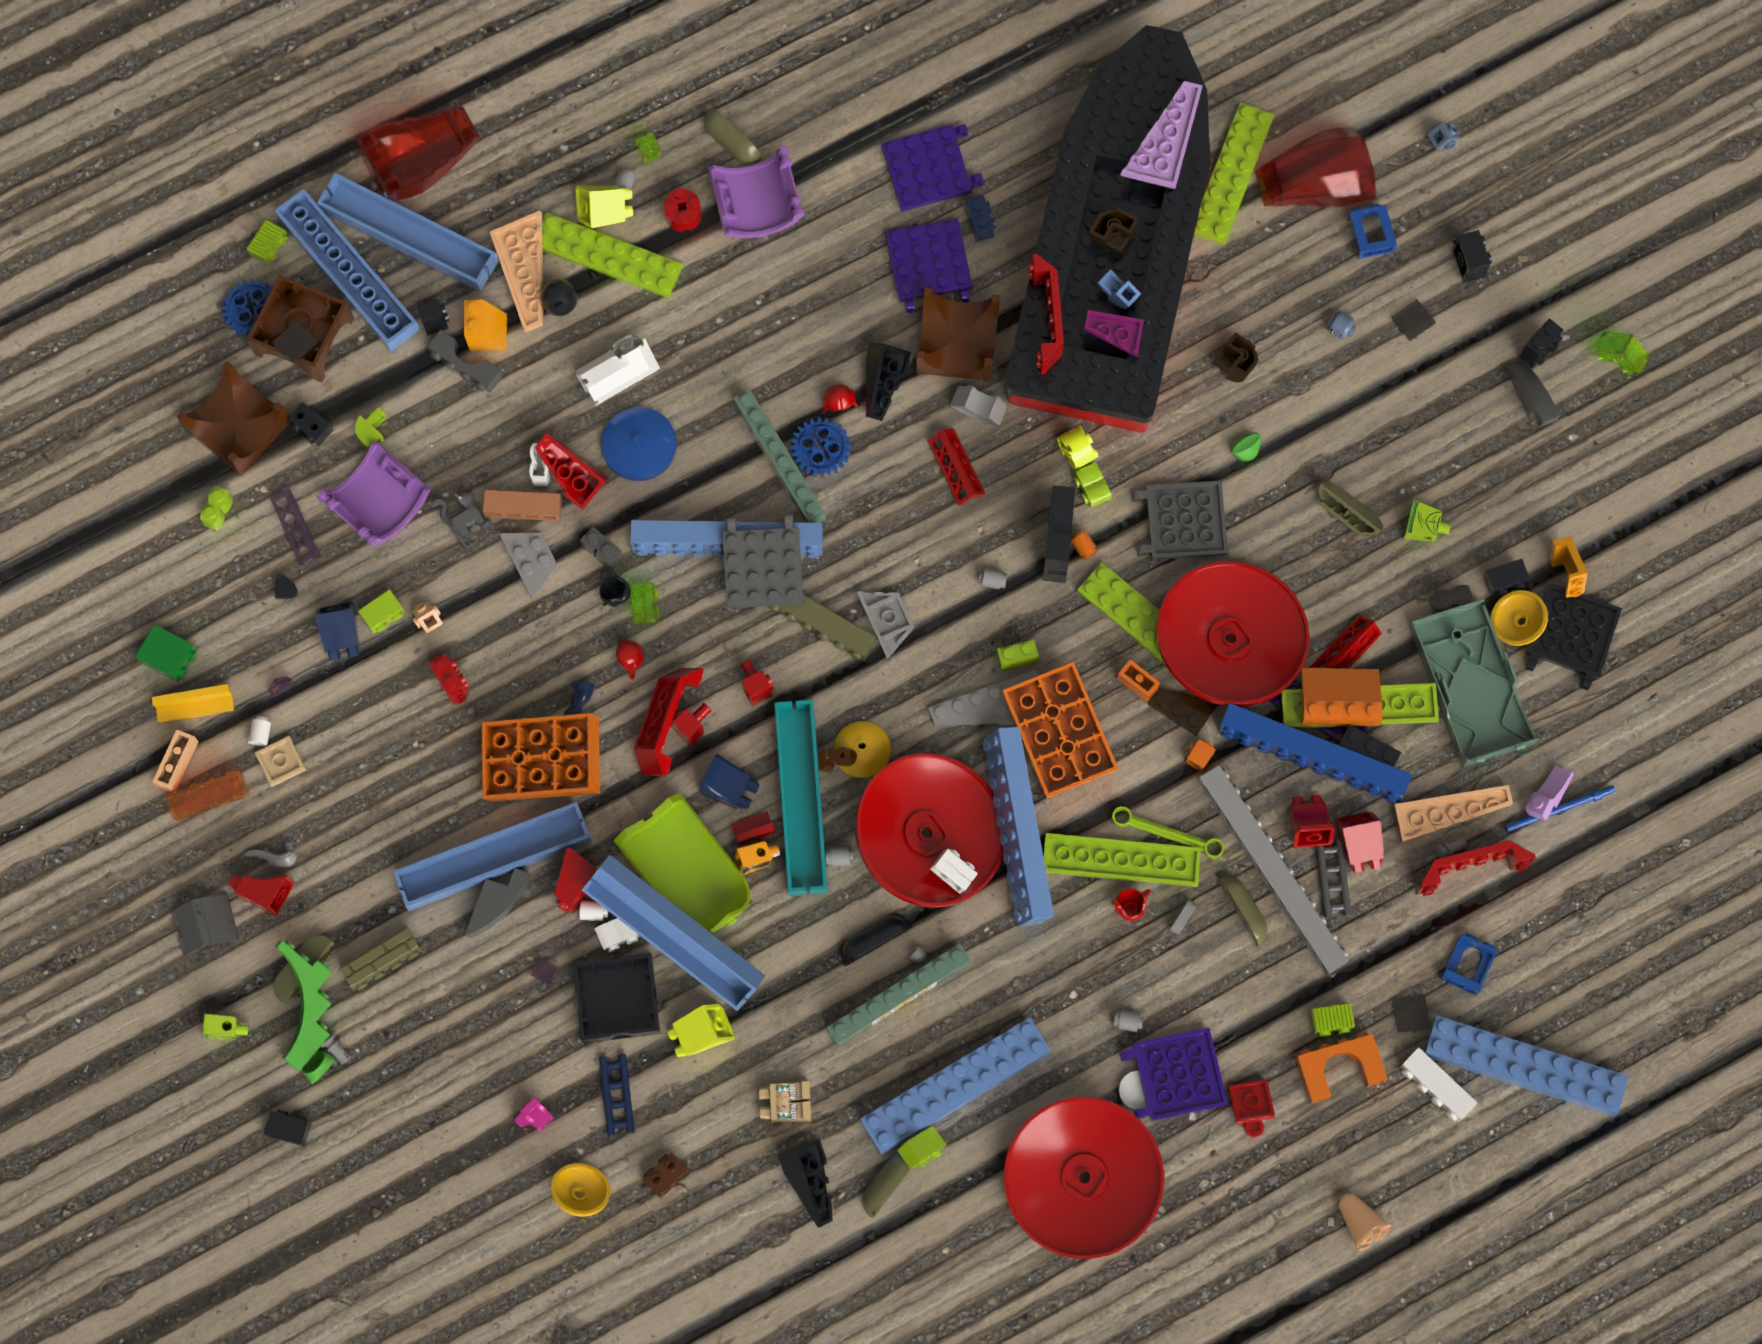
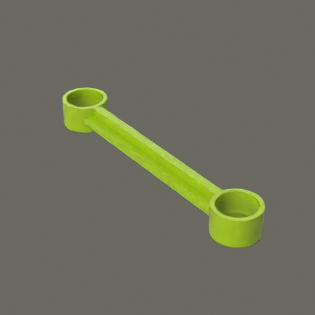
M1123 806L1117 807L1113 811L1112 822L1119 828L1131 826L1189 847L1201 848L1205 856L1211 860H1216L1223 854L1224 845L1219 839L1212 838L1207 841L1134 816L1128 808ZM1119 811H1124L1128 814L1129 820L1126 823H1119L1115 819V814ZM1211 843H1217L1221 847L1220 854L1211 855L1207 851V846Z

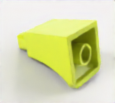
M577 185L575 187L577 219L584 225L595 228L624 222L625 218L633 216L632 206L625 205L624 201L632 199L631 189L621 188L617 185Z
M720 1004L700 1006L672 1023L673 1027L667 1031L671 1040L679 1039L681 1044L675 1047L677 1057L695 1055L730 1042L735 1038L726 1013Z

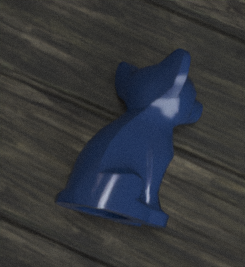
M572 682L571 685L574 691L571 697V706L565 710L564 715L583 714L582 708L590 700L596 688L594 684L588 682Z

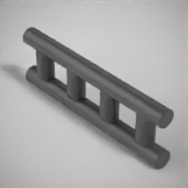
M1341 839L1335 840L1336 846H1316L1324 918H1332V911H1343L1344 917L1352 916L1345 855ZM1336 853L1338 865L1326 866L1325 854ZM1339 872L1340 884L1328 885L1327 873ZM1341 891L1342 903L1331 904L1329 892Z

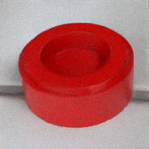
M1262 1120L1245 1123L1244 1131L1246 1135L1252 1138L1259 1137L1264 1131Z

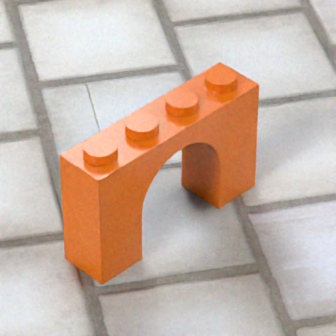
M1367 1032L1356 1035V1039L1350 1041L1348 1038L1338 1040L1336 1045L1330 1046L1329 1043L1318 1046L1319 1050L1312 1052L1310 1049L1300 1051V1055L1295 1058L1310 1104L1331 1097L1324 1075V1066L1326 1061L1335 1055L1350 1056L1358 1063L1366 1087L1384 1083L1388 1080L1374 1035H1367Z

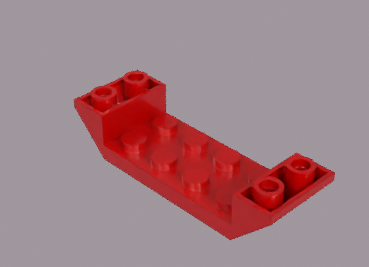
M1033 254L1032 261H1029V279H1033V286L1045 285V294L1048 300L1049 332H1051L1050 343H1041L1040 350H1037V368H1041V375H1044L1062 356L1064 338L1057 269L1038 254Z
M679 668L658 679L634 746V752L643 775L667 776V773L670 771L673 758L661 753V750L665 746V739L672 726L671 722L678 709V703L684 692V687H698L702 681L703 668Z
M1509 840L1436 859L1427 870L1416 893L1417 895L1423 894V896L1434 894V891L1441 884L1440 876L1448 874L1449 870L1456 869V872L1467 869L1468 865L1474 864L1477 867L1486 864V861L1493 859V862L1505 859L1504 856H1506L1510 870L1516 869L1519 872L1528 869V866L1531 865L1536 857L1534 853Z

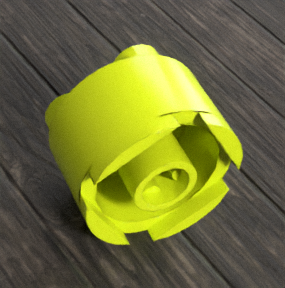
M1081 425L1057 437L1060 450L1068 458L1067 462L1073 470L1079 469L1099 457L1096 450L1090 445L1093 443L1088 433L1085 434Z

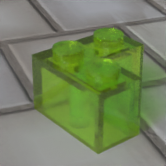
M1603 332L1593 349L1601 361L1618 363L1622 371L1628 375H1641L1651 357L1632 334Z

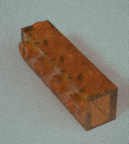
M232 770L227 772L225 776L211 777L207 779V782L201 784L193 783L187 789H175L169 795H166L172 818L178 821L244 799L250 795L244 775L241 771Z

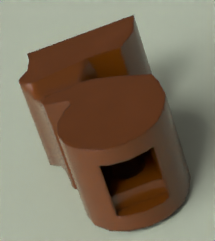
M840 747L838 749L823 748L820 752H817L819 770L827 773L834 769V762L836 765L847 767L853 765L857 759L856 751L847 747Z

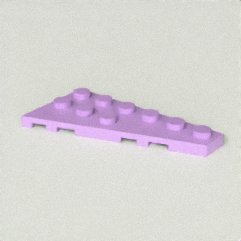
M1187 81L1183 82L1168 107L1165 108L1159 120L1156 121L1139 149L1121 172V176L1173 189L1176 188L1203 85Z

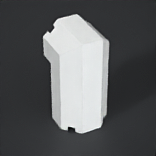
M640 333L636 334L637 337L633 338L632 335H627L616 341L612 345L613 351L610 349L607 353L576 370V375L583 389L589 395L591 394L589 398L595 406L660 369L646 339Z

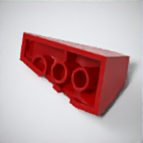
M548 433L544 435L535 447L546 466L553 473L557 483L564 490L566 497L581 510L587 506L609 479L598 468Z

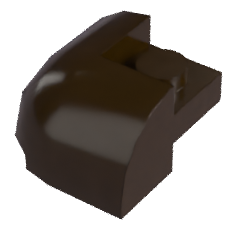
M1119 208L1101 212L1088 233L1089 237L1102 248L1107 247L1122 254L1126 245L1133 237L1140 218Z
M1235 332L1213 360L1212 364L1227 374L1226 379L1239 383L1247 378L1256 367L1259 359L1255 350L1256 347Z

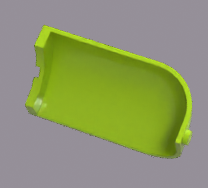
M681 793L668 797L658 808L651 812L652 817L645 822L641 819L634 825L624 829L615 838L614 842L642 879L710 933L721 929L725 925L729 927L738 920L736 917L748 907L751 895L745 877Z

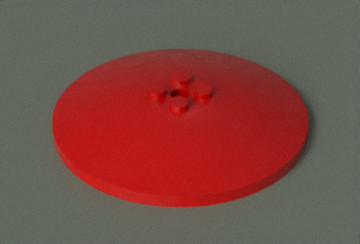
M1214 562L1195 568L1182 576L1166 594L1158 613L1156 625L1158 648L1172 676L1192 694L1203 700L1223 706H1228L1229 703L1238 707L1252 706L1278 696L1299 675L1309 650L1310 635L1308 621L1304 609L1295 594L1272 573L1242 562ZM1228 635L1233 636L1235 642L1228 643L1225 637Z
M930 753L914 754L891 762L869 781L863 790L856 809L855 837L860 856L866 868L886 891L902 901L913 905L937 908L952 906L969 899L983 889L992 879L1004 853L1003 845L1000 843V828L996 822L997 811L993 805V792L974 770L947 756ZM922 829H927L929 831V838H924L922 836ZM947 848L958 852L959 858L964 862L971 863L975 867L974 870L978 873L968 888L960 894L930 870V867L939 855Z
M1067 1098L1040 1109L1022 1125L1015 1135L1005 1161V1194L1017 1223L1040 1246L1065 1257L1076 1259L1100 1258L1128 1247L1152 1223L1163 1196L1164 1166L1160 1150L1152 1134L1130 1111L1118 1104L1100 1098ZM1083 1171L1088 1172L1091 1176L1090 1181L1087 1183H1083L1079 1179V1175Z

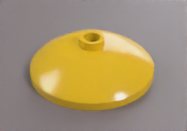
M1525 590L1513 591L1504 595L1495 604L1491 613V622L1497 637L1502 642L1513 646H1522L1535 641L1544 632L1548 622V610L1538 595ZM1522 620H1525V623L1523 625H1520V622Z
M858 721L845 726L838 733L834 742L833 749L847 747L856 751L857 759L853 765L847 767L839 766L843 772L856 778L875 776L888 764L891 756V744L887 734L881 727L871 722ZM860 744H865L866 747L864 749H860L858 746Z
M573 1163L566 1165L555 1173L551 1182L550 1190L554 1202L559 1208L571 1215H594L607 1205L610 1197V1184L606 1176L600 1170L588 1164Z

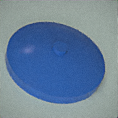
M637 407L624 410L609 421L602 434L601 449L605 462L615 474L631 481H646L661 475L671 465L676 454L677 441L671 423L662 414L649 408Z

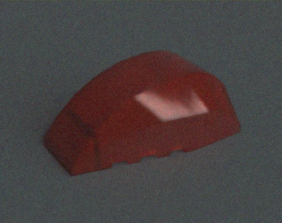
M463 106L442 110L436 114L430 115L427 113L422 114L421 117H407L396 122L394 120L388 121L355 136V141L364 164L378 189L385 197L392 200H401L425 192L449 172L480 139V135Z
M1351 128L1323 130L1292 146L1255 170L1264 206L1298 205V207H1306V205H1317V207H1325V205H1334V207H1343L1374 200L1377 197L1375 173L1365 138L1357 130Z

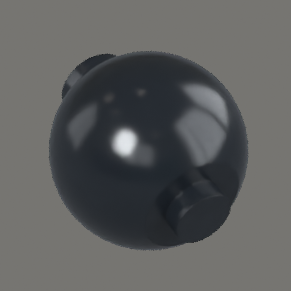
M551 280L541 291L542 306L551 315L565 316L571 313L577 305V291L567 280Z

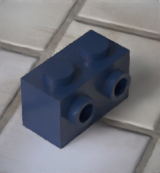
M984 195L966 200V212L976 242L994 237V229L997 227L994 217H990L991 206L989 201H985Z

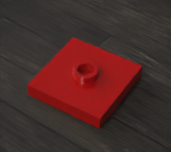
M1267 1079L1228 1085L1236 1125L1275 1118Z

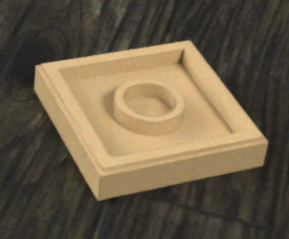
M290 735L254 752L271 787L306 771Z

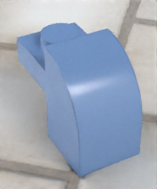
M1111 269L1096 283L1109 296L1107 299L1122 309L1128 308L1141 295L1129 281L1123 282Z

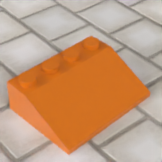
M1301 668L1302 725L1380 726L1382 722V697L1379 669Z

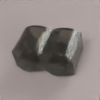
M1458 585L1451 590L1435 592L1431 596L1429 604L1432 613L1436 614L1468 604L1473 597L1469 585Z

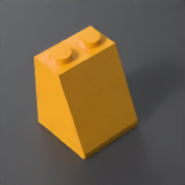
M483 299L464 300V336L469 350H507V314Z

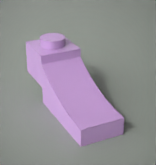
M1554 766L1540 789L1536 793L1533 792L1525 808L1530 816L1546 821L1553 807L1557 808L1574 775L1572 771Z

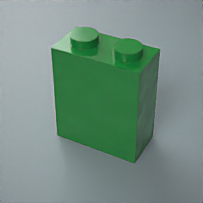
M154 624L135 658L149 668L179 682L180 679L186 676L187 667L190 662L196 659L198 649L188 641Z

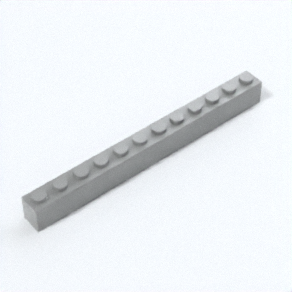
M1218 765L1199 777V784L1326 976L1347 964L1349 961L1347 951L1343 947L1340 948L1336 942L1338 939L1332 930H1328L1325 918L1321 914L1318 915L1315 910V903L1311 898L1306 897L1303 885L1300 882H1296L1293 877V870L1289 865L1286 866L1284 864L1281 852L1278 849H1274L1271 844L1273 843L1268 833L1264 834L1260 828L1262 827L1261 822L1257 817L1252 816L1249 804L1246 801H1242L1239 796L1241 794L1235 784H1231L1227 771L1221 769Z

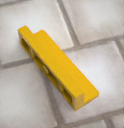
M229 684L152 697V704L156 708L158 723L234 711L232 688Z

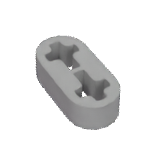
M1191 900L1187 901L1170 931L1177 935L1181 933L1195 910L1196 903Z

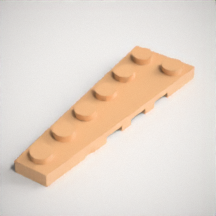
M1509 785L1398 803L1394 804V810L1401 842H1406L1511 806L1513 801Z

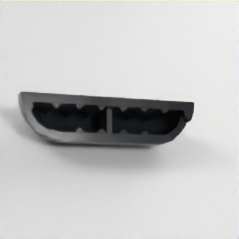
M898 915L884 917L844 942L841 948L842 963L845 967L909 931L912 929V926L905 918Z

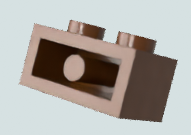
M672 1152L669 1155L667 1153L658 1160L660 1164L655 1169L651 1167L643 1175L645 1177L643 1182L660 1200L689 1172Z

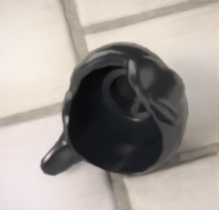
M609 567V576L601 584L599 595L604 602L603 606L617 607L628 601L631 595V587L625 579L615 574L613 569Z

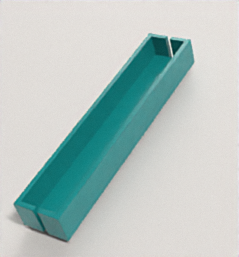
M813 700L796 701V710H793L792 701L775 703L789 897L807 895L806 891H810V895L828 894Z

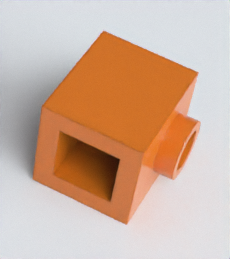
M1199 739L1196 744L1192 743L1187 751L1189 756L1185 763L1202 773L1216 749L1213 748L1214 746L1210 742Z

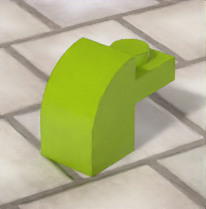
M380 407L372 410L366 420L360 415L355 423L356 435L360 443L367 450H369L372 443L377 441L381 444L384 441L382 434L376 430L387 418L385 412Z

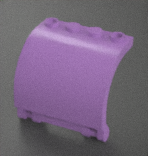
M787 146L779 147L774 156L752 166L726 168L713 165L709 167L710 178L725 236L756 238L774 234L792 226L804 216V211L800 206L802 203L801 198L798 197L791 170L792 162L791 158L788 157L789 149Z
M376 441L372 443L364 460L349 478L329 491L323 489L319 492L317 498L321 502L324 501L330 510L338 514L358 532L361 538H365L367 543L373 547L381 545L399 533L420 510L431 489Z

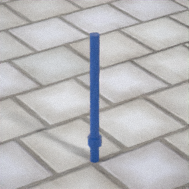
M1611 785L1600 790L1597 788L1590 791L1587 795L1560 804L1557 808L1553 807L1548 817L1590 801L1596 802L1601 800L1602 797L1616 792L1615 787ZM1528 816L1506 824L1505 829L1507 832H1510L1541 819Z

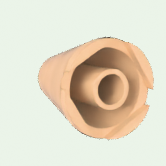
M1346 1193L1339 1199L1338 1207L1359 1251L1369 1248L1370 1245L1368 1243L1373 1241L1377 1243L1390 1231L1389 1227L1391 1225L1355 1194Z

